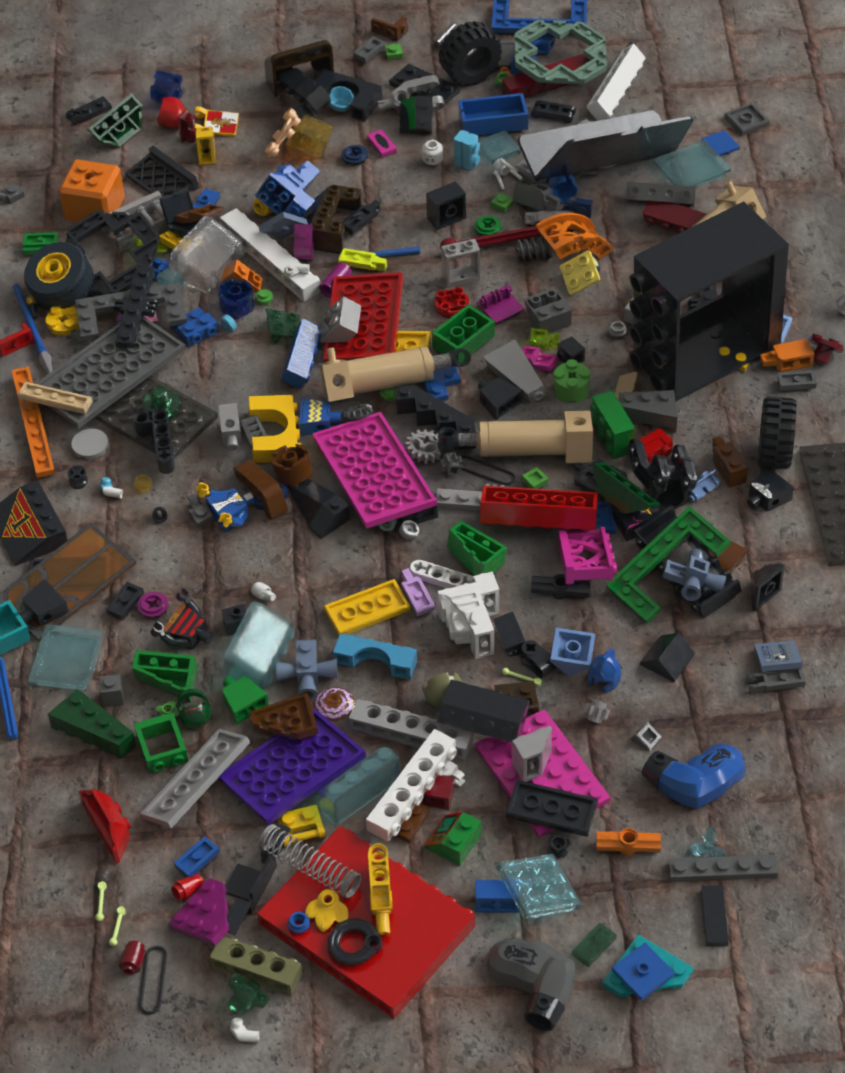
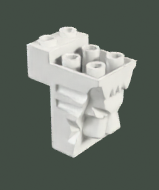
M493 572L474 576V583L438 591V614L443 623L446 622V626L449 628L450 639L454 640L456 644L469 643L475 659L494 655V628L489 616L499 614V587Z

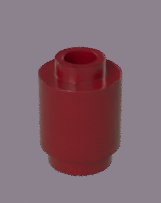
M132 940L124 946L119 962V968L123 973L134 975L140 972L145 956V946L141 942Z

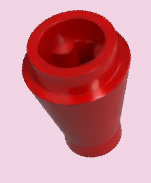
M197 873L194 876L175 881L174 885L171 886L172 894L178 901L186 900L204 883V880Z

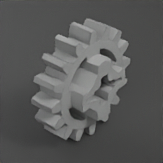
M426 429L423 432L417 430L416 434L412 432L410 437H407L405 450H407L408 455H411L412 460L417 458L418 463L423 460L427 464L428 461L434 463L435 459L440 460L441 456H444V452L438 449V433L434 434V430L427 432Z

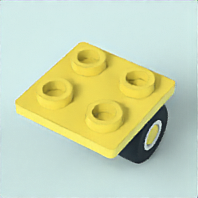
M589 250L560 265L567 290L571 296L600 281L598 274L600 264Z

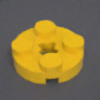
M60 306L52 307L46 316V326L54 335L66 336L70 335L71 331L79 329L77 308L74 306L66 307L65 309H61Z

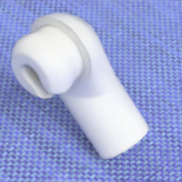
M237 1017L231 1020L230 1030L237 1040L259 1042V1031L247 1030L241 1018Z

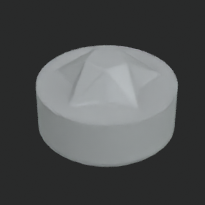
M406 520L401 524L399 532L403 538L413 540L419 533V527L414 521Z

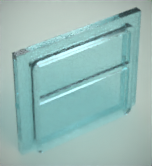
M705 140L653 159L657 167L674 185L698 187L724 177L725 173L731 171L726 162Z
M46 624L28 684L87 691L102 646L104 631Z

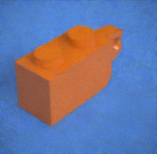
M808 339L773 345L772 351L761 354L760 361L763 367L775 366L777 371L787 372L812 367L814 352Z

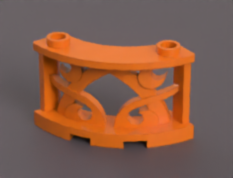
M562 213L542 219L536 224L539 233L560 260L570 254L580 252V250H589L600 260L614 250L606 239L596 233L594 230L595 225L584 215ZM571 229L578 232L579 234L573 232H566V230Z

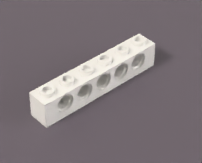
M436 729L432 731L366 818L368 832L389 842L392 836L398 834L403 821H407L410 818L412 809L415 805L418 806L421 803L424 793L433 787L436 777L444 772L447 762L454 759L457 753L455 739Z

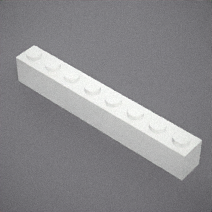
M236 208L220 217L221 230L303 302L321 293L319 290L320 279L310 271L309 273L299 272L291 277L285 275V267L291 263H299L297 258L292 257L285 248L278 245L276 240L271 239L266 233L260 232L256 223L249 220L244 213H241Z

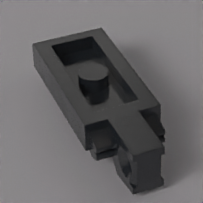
M374 200L368 206L362 205L341 222L344 224L345 231L354 235L378 215V212L381 211L380 202Z

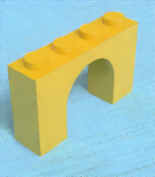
M293 395L249 396V417L257 415L260 422H275L286 429L281 434L275 436L252 437L253 462H272V454L278 448L287 445V448L296 447L295 444L301 445V443H297V440H300V430L296 429L299 421L298 416H295V413H297V402H293Z

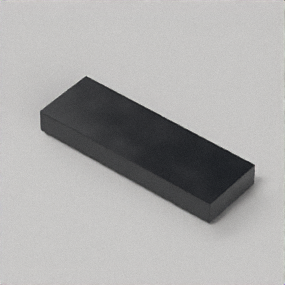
M701 885L706 946H728L729 939L723 885Z

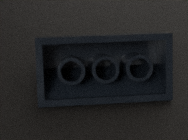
M451 680L441 702L437 723L512 743V740H515L523 733L530 700Z

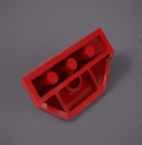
M82 789L78 791L84 809L116 864L120 863L130 839L128 829L131 828L128 819L121 816L122 810L118 802L114 803L110 795L96 789Z

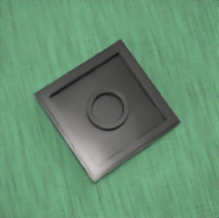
M753 103L724 113V118L741 136L770 125V120Z

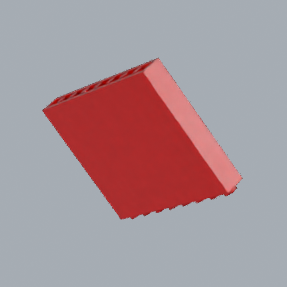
M340 825L317 850L320 851V855L325 854V859L330 856L331 861L336 860L337 864L342 863V868L347 866L348 871L353 869L354 872L356 871L361 874L359 887L350 898L346 899L341 896L340 892L337 894L340 902L346 905L348 909V919L359 918L367 920L377 930L376 916L372 915L370 906L371 890L368 850L372 845L367 840L357 837L352 830L345 829ZM316 852L312 857L308 869L315 862L318 852ZM322 855V856L320 857V859L318 860V862H317V864H316V866H315V868H314V872H315V871L318 869V867L320 866V864H321V862H322V860H323L324 855ZM377 856L374 859L380 860L383 857ZM388 856L393 905L392 913L389 914L390 934L379 935L383 942V948L368 961L360 965H344L332 958L328 951V937L331 930L338 924L337 921H334L331 927L324 933L318 928L315 918L310 919V926L303 933H294L288 927V920L293 913H305L308 904L318 899L322 891L329 889V886H324L317 879L314 880L312 876L308 877L306 873L298 870L257 913L259 925L393 1019L396 1018L475 927V915L472 910L462 907L454 898L444 895L436 886L429 885L418 874L411 873L403 864L393 861ZM329 858L323 864L319 876L326 869ZM333 862V863L331 864V866L329 867V869H328V871H327V873H326L325 879H326V878L329 876V874L331 873V871H332V869H333V867H334V865H335V862ZM339 865V866L337 867V869L335 870V872H334V874H333V876H332V878H331V882L334 880V878H335L336 875L338 874L341 865ZM346 868L340 874L336 886L345 875ZM379 877V878H377V879H375V880H376V881H383L384 878H380V877ZM329 878L325 881V884L329 883ZM355 878L350 883L347 892L353 885ZM335 881L330 885V887L334 888ZM341 884L336 888L337 891H340ZM326 897L324 902L330 903L332 898ZM350 931L342 937L340 945L344 951L356 953L365 946L364 940L366 937L359 931Z

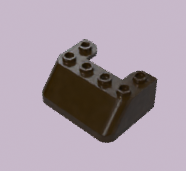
M322 40L269 55L264 61L266 83L274 97H278L276 72L278 70L310 62L315 70L324 68L334 72L333 48L330 42Z
M331 185L314 198L315 202L304 218L307 219L308 225H312L314 250L341 254L344 249L343 233L345 228L343 223L332 221V217L336 208L357 210L362 206L361 189Z

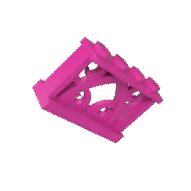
M600 527V530L566 531L558 528V547L566 584H574V580L609 579V581H613V574H617L616 562H614V553L612 552L609 533L605 532V527ZM583 549L596 554L589 560L577 556Z

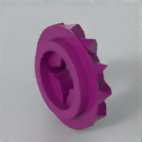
M149 592L140 597L137 607L139 614H143L145 618L149 616L153 619L154 616L161 617L162 613H167L169 602L164 594ZM150 605H157V607H152V609H150Z

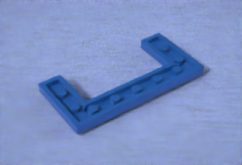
M494 0L492 32L515 34L536 20H544L546 23L566 21V24L583 22L587 25V0H572L571 19L508 18L509 0Z

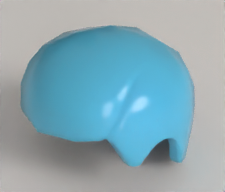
M338 86L330 92L331 102L329 106L331 109L337 112H345L350 109V104L353 102L351 90Z

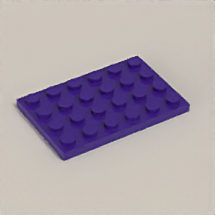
M315 708L313 713L319 731L318 734L300 740L275 735L224 770L218 777L219 781L267 825L274 822L366 756L363 748Z

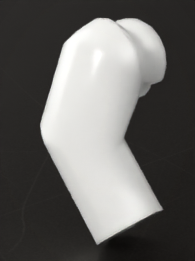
M291 263L285 267L284 273L289 277L299 272L309 273L310 265Z

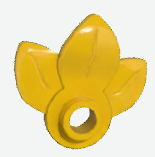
M331 889L322 891L318 899L308 904L305 912L309 919L315 918L318 928L323 933L331 927L334 921L340 923L347 920L349 916L346 905L340 902L338 894ZM326 897L332 898L330 903L324 902Z

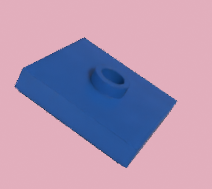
M643 943L612 966V972L640 1001H643L675 977V972L646 943Z

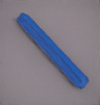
M0 657V702L8 740L18 738V731L5 662Z

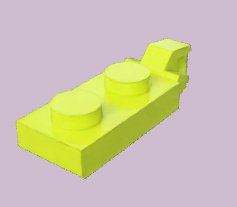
M344 248L338 259V263H345L349 267L386 271L387 259L376 256V253Z

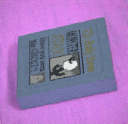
M794 640L754 644V651L762 672L802 668V661Z

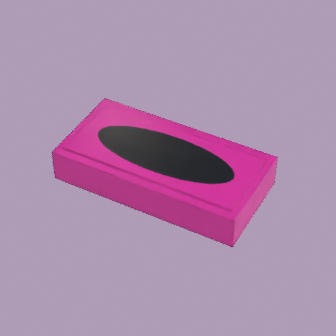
M382 129L367 134V139L382 158L397 153L396 146Z

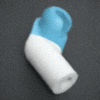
M103 477L100 483L103 494L121 499L123 490L113 488L111 479Z

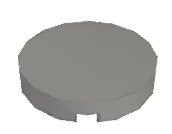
M86 429L73 437L71 445L73 453L78 458L82 457L86 458V460H93L106 453L109 443L107 435L103 431Z

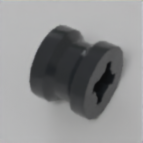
M76 465L68 470L69 483L72 488L81 489L87 485L86 469L83 466Z

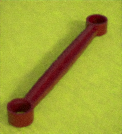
M534 226L471 239H475L480 248L542 235L537 227ZM567 229L566 232H574V230ZM446 238L440 243V249L441 246L458 242L453 238Z

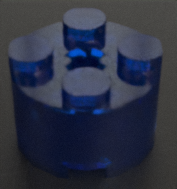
M162 70L156 71L153 78H156L154 85L150 86L151 99L161 104L164 97L181 99L183 95V90L181 89L182 75Z
M230 278L219 285V307L223 314H227L233 320H237L254 310L253 289L250 282L245 279L234 281V278Z

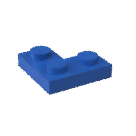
M456 367L434 371L433 380L423 382L426 392L441 401L449 400L445 387L461 383Z

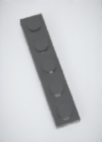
M776 855L676 858L668 860L670 882L778 877Z

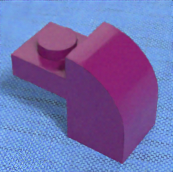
M294 224V257L297 260H314L312 225Z

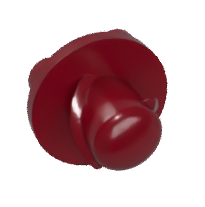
M812 333L808 340L816 345L814 362L821 365L829 363L833 352L843 353L844 346L839 344V341L831 338L827 341L815 333Z

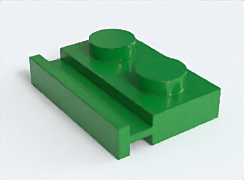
M58 232L24 234L23 256L33 255L40 248L59 242Z

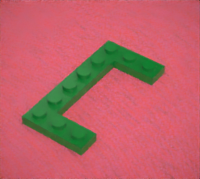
M690 506L613 577V581H609L606 584V587L647 624L661 612V608L636 585L689 534L716 557L720 556L731 545V541Z

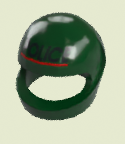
M189 689L179 694L177 709L182 724L192 729H199L205 726L212 714V709L205 693L199 689ZM190 696H197L204 700L202 704L187 707L181 705V702Z

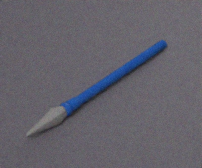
M14 284L13 290L27 325L32 331L39 362L49 374L52 372L51 355L48 354L41 341L19 284Z

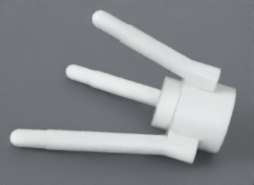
M500 158L495 161L493 165L495 171L493 174L497 177L502 190L505 188L500 175L505 176L510 172L519 180L523 178L517 173L518 170L504 159Z

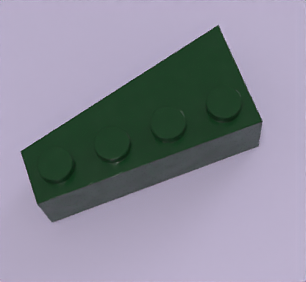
M76 689L48 713L51 728L55 730L60 729L71 737L76 736L89 745L94 744L100 750L120 759L136 747L134 732L79 689Z

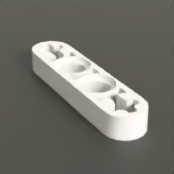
M415 560L410 566L413 577H420L424 582L443 588H453L463 584L474 583V576L423 560ZM441 573L442 576L439 578H435L432 576V574ZM453 578H457L460 580V582L451 583L450 580Z

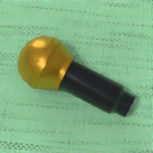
M30 295L26 298V304L30 307L32 318L37 319L38 302Z

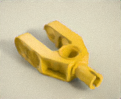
M376 843L368 850L371 890L370 906L372 915L376 916L378 934L387 935L390 934L389 914L393 910L388 851L383 844ZM375 849H381V850L384 851V852L378 851V852H374V853L372 854L373 850H375ZM377 856L383 857L380 860L374 859ZM379 877L384 878L383 881H376L375 879Z

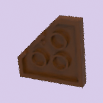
M307 692L250 711L251 721L255 730L298 740L309 738L319 733Z

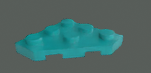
M639 934L618 960L619 962L643 943H646L675 972V977L655 992H660V989L673 988V990L681 989L694 973V967ZM612 970L602 981V987L620 998L633 994Z

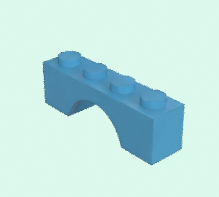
M340 634L333 651L334 659H337V665L354 668L361 661L376 659L384 662L390 668L391 676L411 680L417 664L416 649L359 638L353 635Z

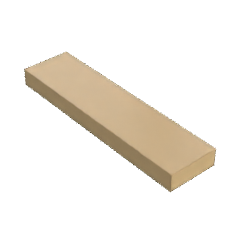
M25 382L18 392L19 399L81 414H86L93 402L92 397L30 382Z

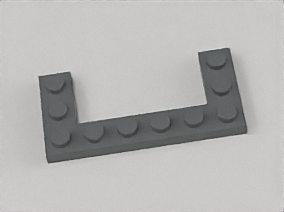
M180 282L150 288L148 299H156L158 303H166L170 326L187 323ZM130 291L75 300L82 341L99 338L96 314L114 311L115 301L128 297Z

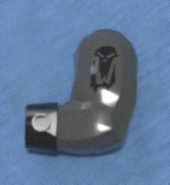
M508 938L495 943L489 951L487 961L490 976L498 983L513 986L531 994L524 1014L525 1020L537 1029L552 1031L563 1015L574 990L576 977L574 961L546 943Z

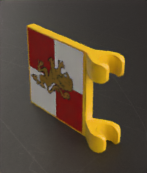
M199 106L195 108V112H199L195 113V118L201 119L205 117L204 127H213L214 135L236 136L239 113L206 110ZM195 123V128H194V129H196V128H198V127H203V126H201V125Z

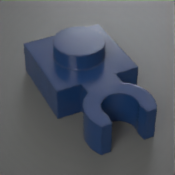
M564 198L563 204L566 205H564L563 211L571 210L574 213L591 218L593 200L576 198L573 201L570 198Z

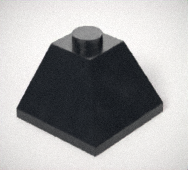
M782 563L764 565L760 570L757 569L753 572L751 576L753 611L756 612L781 591L785 565Z

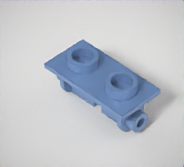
M715 469L710 473L706 471L700 475L694 490H688L687 494L690 502H697L706 495L702 488L709 493L719 486V478L713 476V473L716 471Z

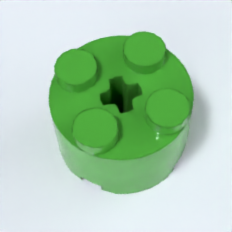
M573 359L558 366L554 371L555 396L565 403H569V401L578 403L585 400L590 391V370Z

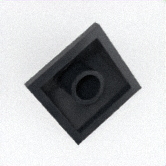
M679 632L661 635L641 660L640 665L675 682L695 656V653Z

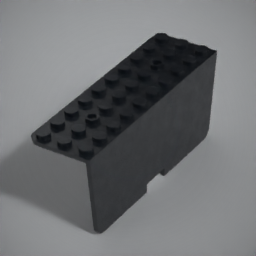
M645 111L522 135L518 139V145L534 180L537 181L675 153L694 120L692 116L662 121L655 111Z

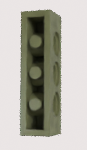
M223 936L210 956L213 969L290 996L293 995L302 977V966L296 959H287L273 951L261 950L253 944L241 943L233 937L227 938Z

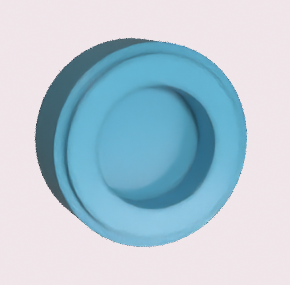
M225 314L220 319L222 326L227 331L233 332L237 328L235 321L229 315Z

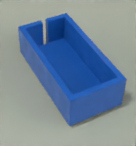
M523 93L458 100V116L461 129L469 132V134L487 135L528 130V111Z

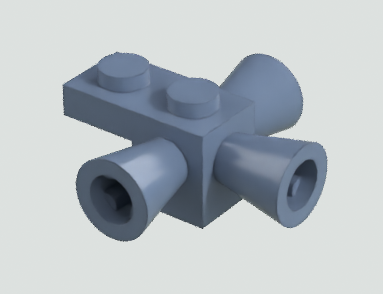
M693 549L689 552V561L686 566L667 560L664 566L662 577L684 585L681 594L689 601H695L700 598V588L702 585L717 593L722 590L726 580L724 575L708 573L710 562L707 561V553L702 549Z
M316 640L296 641V664L276 662L277 682L297 677L299 687L297 695L307 692L310 700H313L318 695L316 690L318 676L338 679L337 659L317 663Z

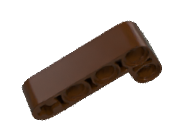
M249 459L233 467L236 478L261 500L264 512L270 520L288 511L280 485L255 462Z

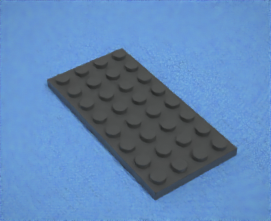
M143 316L134 348L116 347L115 341L120 322L36 384L92 397L93 402L86 414L49 406L77 428H80L186 350L185 344Z

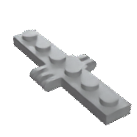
M438 488L436 496L437 508L480 511L482 492Z

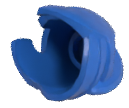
M571 174L549 179L548 186L552 189V195L560 198V203H563L564 198H571L576 195L578 185L575 184L574 177Z
M609 649L604 655L596 656L588 670V684L592 686V677L596 685L600 682H609L603 687L604 693L614 690L619 685L621 679V667L616 659L614 649Z

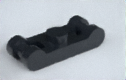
M538 100L535 102L531 115L534 118L541 116L563 120L565 123L570 124L576 113V108L570 105Z

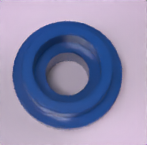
M303 912L293 913L288 920V927L294 933H303L310 926V919Z

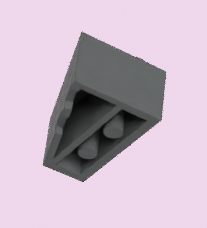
M674 390L619 392L618 401L632 424L643 425L644 423L654 425V428L657 429L664 427L671 429V432H676L678 417Z

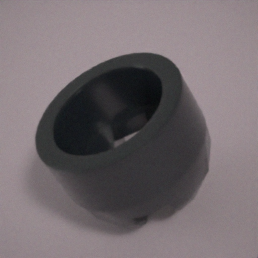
M161 506L154 508L152 511L153 520L157 523L166 521L168 516L166 509ZM157 511H161L163 517L159 518Z

